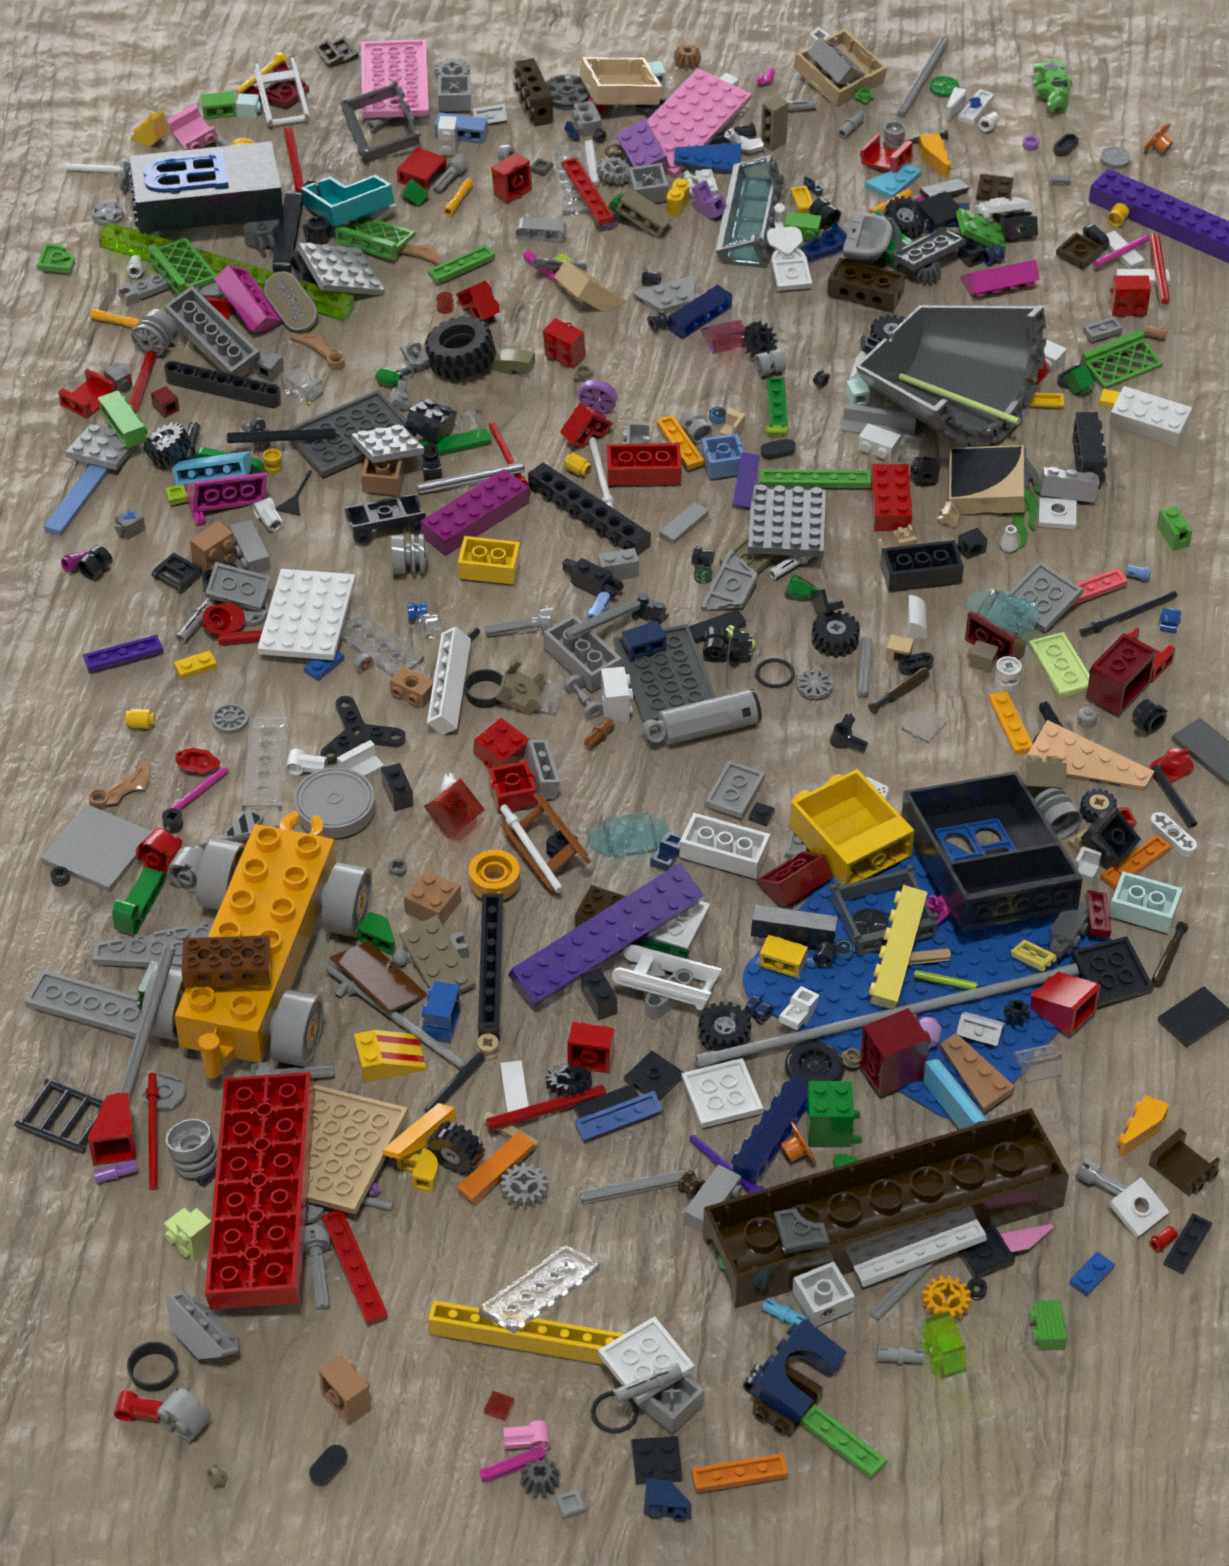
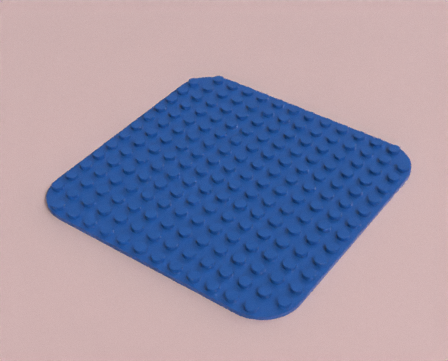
M944 839L952 856L970 854ZM914 845L911 856L866 878L870 879L898 870H905L908 865L913 864L915 871H912L920 889L927 892L926 900L928 898L932 901L929 897L931 895L936 897L941 895ZM833 876L827 880L825 885L820 886L797 911L838 916L835 943L838 939L850 940L832 902L833 891L830 892L829 886L831 884L840 885ZM902 887L844 901L851 917L857 911L865 908H873L883 912L888 918V928H891L892 922L889 921L892 909L896 910L897 904L894 903L897 891L901 892ZM951 912L937 925L936 936L915 941L911 951L948 948L950 949L951 959L949 961L908 965L895 1008L969 990L914 978L915 970L977 982L976 988L1074 964L1071 955L1065 953L1061 958L1056 957L1057 960L1055 962L1051 961V965L1049 967L1045 966L1046 969L1041 971L1011 956V950L1023 940L1049 951L1050 929L1060 913L962 931ZM1088 929L1086 935L1081 936L1078 948L1073 950L1112 939L1111 937L1090 935ZM801 944L808 947L807 961L799 978L759 966L761 948L744 969L743 987L749 999L753 995H758L763 999V1002L773 1005L774 1011L772 1016L779 1019L780 1014L790 1004L791 997L801 986L819 994V1000L812 1017L806 1025L802 1024L797 1031L889 1010V1008L870 1003L872 995L868 994L871 983H875L877 979L873 975L876 965L881 964L882 958H879L880 951L858 956L854 948L852 957L848 959L835 957L831 967L823 968L816 965L813 961V956L817 953V945ZM1078 971V976L1075 977L1082 978ZM1044 983L915 1014L919 1020L922 1017L936 1019L942 1028L939 1044L936 1047L930 1048L927 1061H941L978 1109L979 1104L976 1100H973L969 1094V1089L959 1079L958 1072L952 1068L940 1050V1044L957 1033L960 1017L964 1012L1005 1023L998 1046L963 1036L960 1037L1014 1085L1060 1031L1059 1028L1030 1009V996L1035 989L1041 988ZM1020 999L1029 1005L1030 1018L1025 1019L1024 1025L1013 1026L1009 1021H1005L1004 1006H1009L1010 1000ZM863 1027L812 1040L830 1044L840 1054L849 1048H854L861 1052ZM924 1078L896 1089V1091L936 1115L952 1120L924 1085ZM996 1105L984 1112L983 1115L990 1112Z

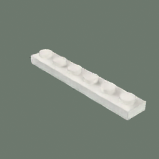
M976 1219L853 1266L854 1272L862 1287L986 1241V1233Z

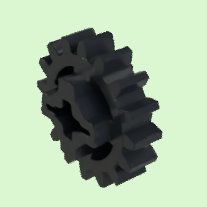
M754 321L745 326V330L741 332L744 336L740 339L744 342L742 348H747L745 353L750 352L751 358H754L756 354L764 352L768 354L769 351L777 349L774 345L778 342V340L774 339L777 334L771 332L773 327L768 328V323L762 325V321Z
M562 1063L561 1067L554 1066V1070H548V1074L545 1075L546 1088L550 1089V1093L556 1092L557 1096L564 1094L565 1097H568L572 1094V1096L576 1097L577 1093L583 1095L584 1090L589 1091L590 1086H592L591 1071H588L587 1067L581 1068V1064L573 1066V1063Z

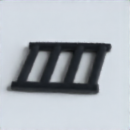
M46 1078L44 1088L22 1119L16 1120L14 1126L84 1154L86 1144L88 1143V1136L98 1113L78 1142L67 1137L88 1106L92 1104L101 1109L104 1100ZM53 1089L63 1093L40 1127L30 1124V1121ZM71 1097L82 1100L59 1134L48 1131Z

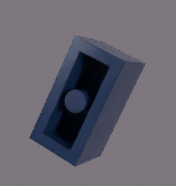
M658 621L622 631V646L630 660L666 650L667 636Z

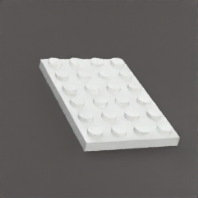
M281 569L257 648L258 654L334 660L356 581L355 574Z

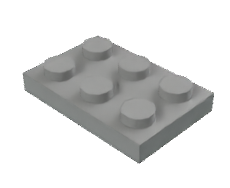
M215 562L205 597L226 603H234L238 606L261 612L271 576Z
M728 760L705 800V807L742 819L765 778V772Z

